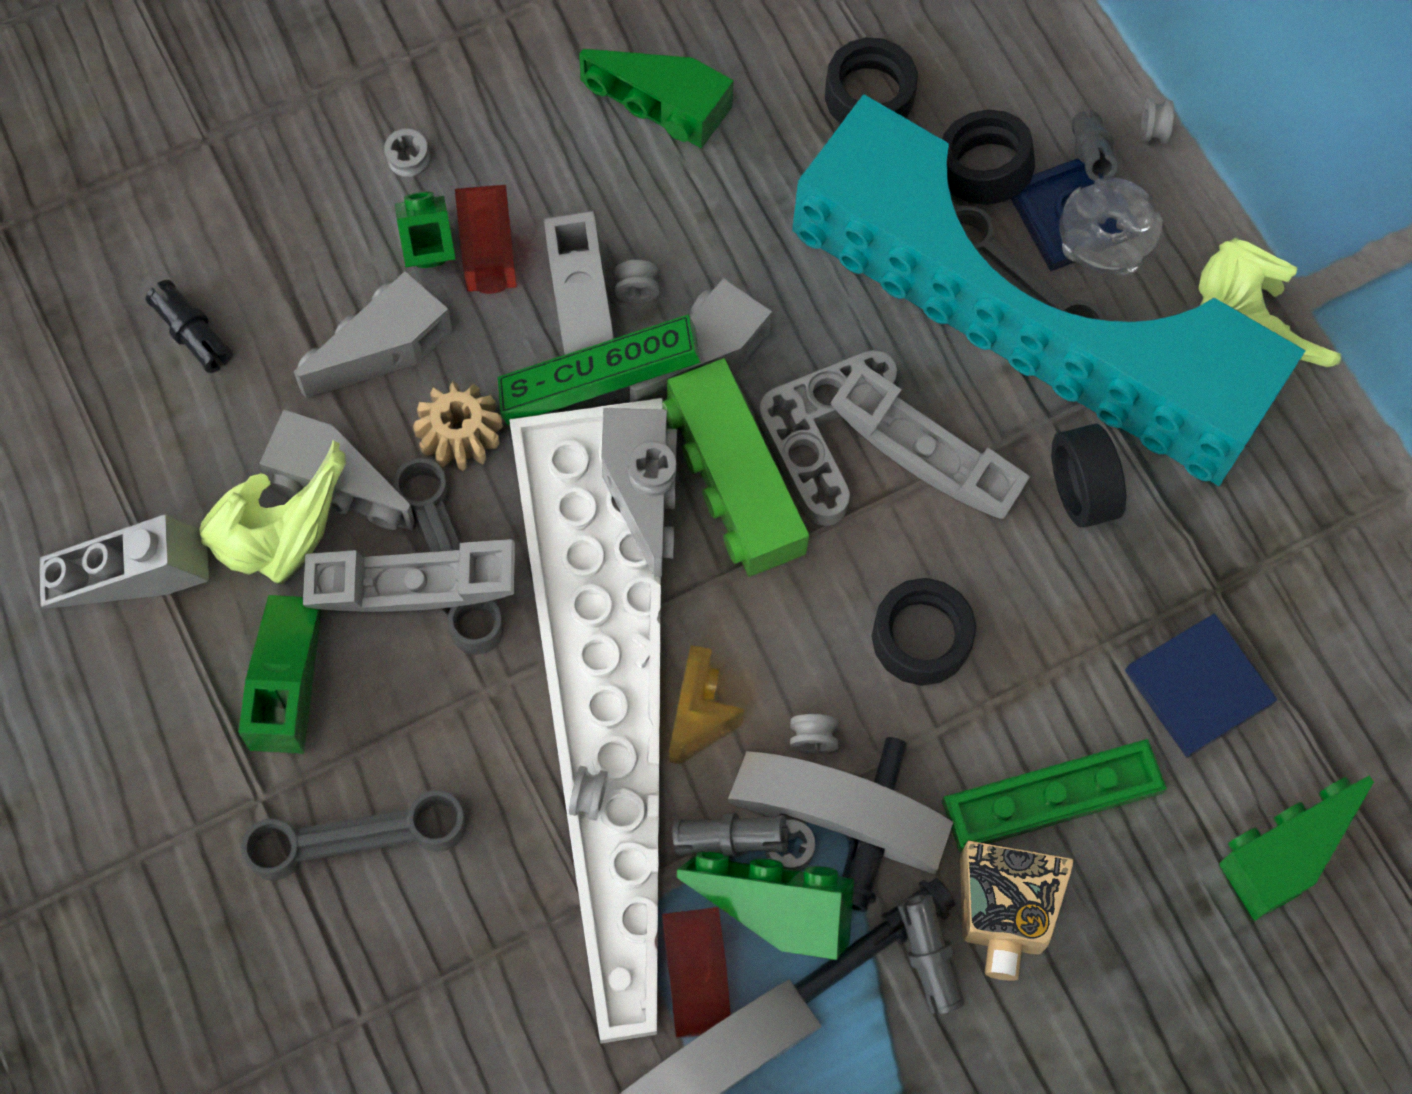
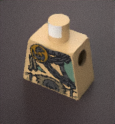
M973 841L966 843L960 854L963 940L968 943L988 946L985 966L986 976L999 980H1018L1021 953L1041 954L1048 947L1072 871L1073 859Z

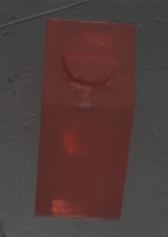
M506 184L455 189L467 292L479 291L485 294L501 292L505 288L517 287Z
M719 907L662 914V934L676 1039L700 1036L731 1015Z

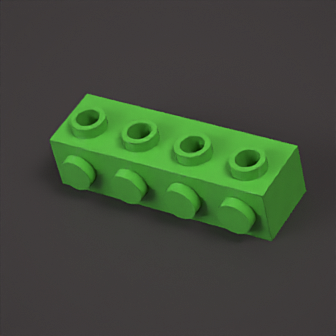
M725 358L667 379V400L662 401V408L667 410V422L671 429L679 428L686 441V444L682 445L685 461L691 473L700 472L707 488L702 490L705 504L712 518L721 517L728 533L723 535V539L733 563L742 562L748 577H751L806 555L809 533Z

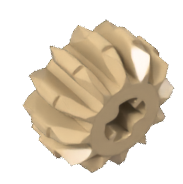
M453 380L449 387V393L443 394L440 390L433 387L430 392L432 403L419 402L417 413L421 419L415 421L413 428L415 436L422 439L420 448L425 456L436 454V462L442 469L452 459H455L458 469L464 471L467 467L466 459L473 457L477 462L484 464L486 460L484 449H497L500 442L496 432L500 431L503 425L501 415L494 412L496 410V403L491 395L480 397V389L475 383L465 392H460L458 383ZM462 423V428L454 429V424Z

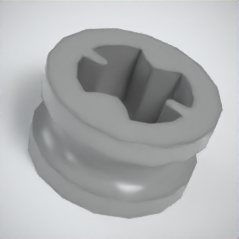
M1147 98L1141 120L1142 142H1150L1152 138H1158L1160 143L1168 144L1174 120V103L1172 100H1165L1163 104L1158 105L1155 99Z
M404 128L397 130L388 136L384 144V153L388 165L397 175L414 177L424 172L430 164L431 154L425 137L419 131ZM405 146H414L417 156L414 158L410 154V160L401 161L397 151L401 149L405 152Z
M630 260L617 265L614 269V279L617 282L615 285V296L627 303H644L655 299L659 295V284L656 281L658 278V267L654 263L645 260Z
M650 441L635 447L628 461V476L634 489L648 496L661 495L670 490L676 478L677 463L675 454L668 446L660 442ZM647 460H658V467L661 468L665 465L666 468L659 469L657 478H647L646 470L644 469L646 468Z
M804 714L791 718L790 728L796 732V736L790 738V748L792 750L809 754H821L838 749V739L833 737L832 734L838 730V719L822 714Z
M579 767L572 790L569 815L576 816L579 812L584 811L589 814V819L595 821L598 819L605 794L608 771L600 770L598 774L592 775L588 772L587 767Z
M795 819L786 820L789 840L799 837L803 841L799 848V853L803 855L796 859L791 853L780 856L777 851H765V856L767 859L782 862L783 869L801 871L811 862L815 850V837L806 824Z

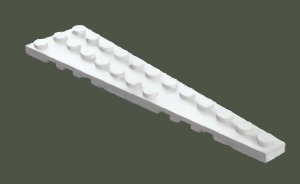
M662 398L509 419L600 1044L657 1035L661 577L653 575L602 477L603 408L662 409ZM580 766L587 767L588 772L592 775L598 774L600 770L608 771L605 794L596 821L589 819V814L584 811L579 812L576 816L569 815L572 790Z

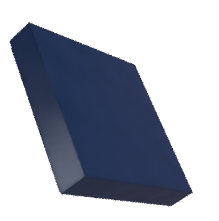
M1079 158L1034 174L1031 182L1023 191L1010 198L1050 272L1135 240L1141 231L1113 179L1103 180L1101 173H1098L1099 181L1090 179L1086 174L1085 164Z
M1215 613L1132 662L1125 669V672L1186 758L1271 707L1277 701V698Z

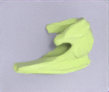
M1239 238L1225 241L1219 245L1220 251L1210 257L1201 272L1198 289L1203 296V300L1200 305L1215 297L1306 350L1300 360L1324 367L1340 364V353L1300 338L1290 330L1289 325H1285L1278 317L1270 315L1266 309L1262 289L1267 290L1273 297L1282 294L1284 291L1282 281L1289 282L1296 275V266Z
M332 441L331 447L314 477L306 487L293 496L285 505L269 508L260 506L259 498L262 491L271 485L268 476L261 472L250 476L246 482L233 487L223 495L201 522L199 529L200 536L202 537L201 543L209 547L216 559L231 570L248 575L259 571L268 576L274 583L283 585L305 564V554L313 553L324 535L334 488L346 465V454L339 450L340 443Z

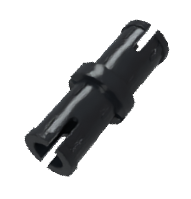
M163 280L157 283L159 288L165 293L167 301H164L153 287L148 291L145 298L148 305L153 307L169 325V334L176 343L185 344L202 364L206 372L214 373L221 369L214 361L210 352H214L224 365L228 364L233 355L232 350L208 326L209 320L202 310L192 308L176 289L172 281Z

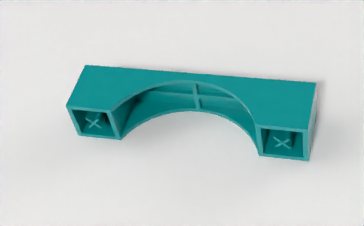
M863 94L798 180L792 231L797 234L799 239L811 248H821L838 258L840 263L849 271L857 274L863 273L880 283L889 295L898 299L905 298L920 307L934 322L948 324L965 334L967 339L976 347L983 350L990 349L1007 359L1010 365L1018 372L1027 376L1033 375L1052 386L1055 393L1061 398L1071 402L1077 401L1094 411L1097 417L1106 425L1122 428L1139 438L1148 450L1156 454H1165L1184 465L1187 472L1193 477L1202 481H1211L1220 486L1306 350L1215 297L1194 309L1174 316L1156 320L1123 322L1091 319L1067 313L1027 295L1009 283L988 264L976 250L961 226L951 201L947 182L949 143Z

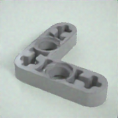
M875 350L863 352L773 388L761 399L758 417L760 427L803 513L811 522L817 525L828 526L842 520L847 512L850 493L818 429V426L842 416L832 405H824L818 402L813 392L817 387L825 384L833 385L840 389L847 379L846 376H849L858 361L878 374L883 373V377L895 385L897 367L893 359L884 352ZM780 405L784 411L792 409L790 426L793 433L787 437V427L780 416L772 417L774 406ZM805 445L814 449L818 460L811 466L800 467L791 461L789 453L796 446ZM820 475V485L827 497L837 496L835 497L833 508L828 509L824 503L815 504L818 489L814 479Z

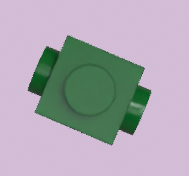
M417 192L405 196L404 202L395 203L396 220L405 268L413 266L432 268L440 266L446 261L456 259L444 196L434 197L433 192Z

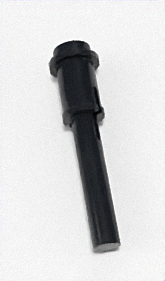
M894 737L886 738L874 780L875 783L892 790L895 789L907 746L905 741ZM855 838L850 840V849L842 877L854 879L852 910L867 912L869 903L876 901L877 896L872 891L885 849Z
M937 878L929 883L926 880L919 882L920 889L908 898L917 895H933L937 917H941L944 920L950 916L948 910L955 906V902L946 887ZM897 906L881 914L883 922L848 946L837 960L830 959L794 985L806 1004L896 940L901 945L906 943L909 938L904 923L892 930L877 943H873L876 938L902 921Z

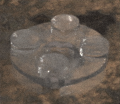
M1114 177L1109 180L1101 178L1099 181H1095L1094 185L1086 186L1082 190V186H1080L1067 199L1060 218L1059 231L1063 241L1062 250L1064 255L1068 259L1078 262L1083 267L1097 273L1117 274L1124 277L1134 274L1139 266L1148 261L1152 256L1161 237L1162 217L1159 209L1156 214L1154 207L1148 202L1149 194L1143 188L1128 180ZM1108 218H1113L1117 220L1116 228L1123 231L1110 234L1103 231L1098 223L1105 224Z

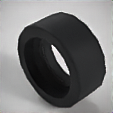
M865 37L850 41L835 52L828 64L824 99L830 114L840 124L859 101L852 98L843 89V79L852 71L864 68L878 69L889 74L898 83V95L891 101L880 104L907 119L914 106L918 71L912 57L901 46L886 39Z
M987 109L972 112L954 121L944 132L942 140L949 143L947 182L954 196L968 203L995 204L1005 202L1020 194L1031 182L1035 169L1033 140L1030 129L1019 117L1006 111ZM986 144L1004 145L1016 152V155L1010 162L999 168L986 171L969 169L959 163V159L967 151Z
M1097 423L1056 433L1051 448L1053 474L1061 501L1070 519L1078 527H1089L1121 518L1126 510L1127 500L1125 477L1117 450L1107 431Z
M921 578L905 581L888 592L878 607L871 637L875 655L886 671L903 682L923 686L941 683L959 671L971 652L977 627L973 609L962 593L945 582ZM924 604L936 607L945 613L953 623L955 631L954 642L949 651L938 659L926 661L913 658L900 650L894 642L892 627L894 619L902 609L910 605Z

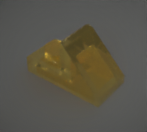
M690 646L669 747V763L680 765L731 733L743 723V708L704 701V699L714 701L720 669L710 667L712 649Z

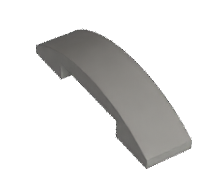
M858 361L830 403L835 410L871 444L921 480L972 508L1003 519L1030 476L988 447L981 454L898 398L897 396L902 389Z
M512 539L460 543V550L368 557H363L357 550L305 554L303 605L306 608L322 610L393 612L458 607L503 598L514 594L515 542Z
M746 751L728 798V803L767 817L779 816L783 813L884 848L883 857L935 875L953 825L951 820L931 808L870 780L821 764L761 752Z
M789 979L694 1039L620 1094H723L773 1058L775 1060L822 1026Z

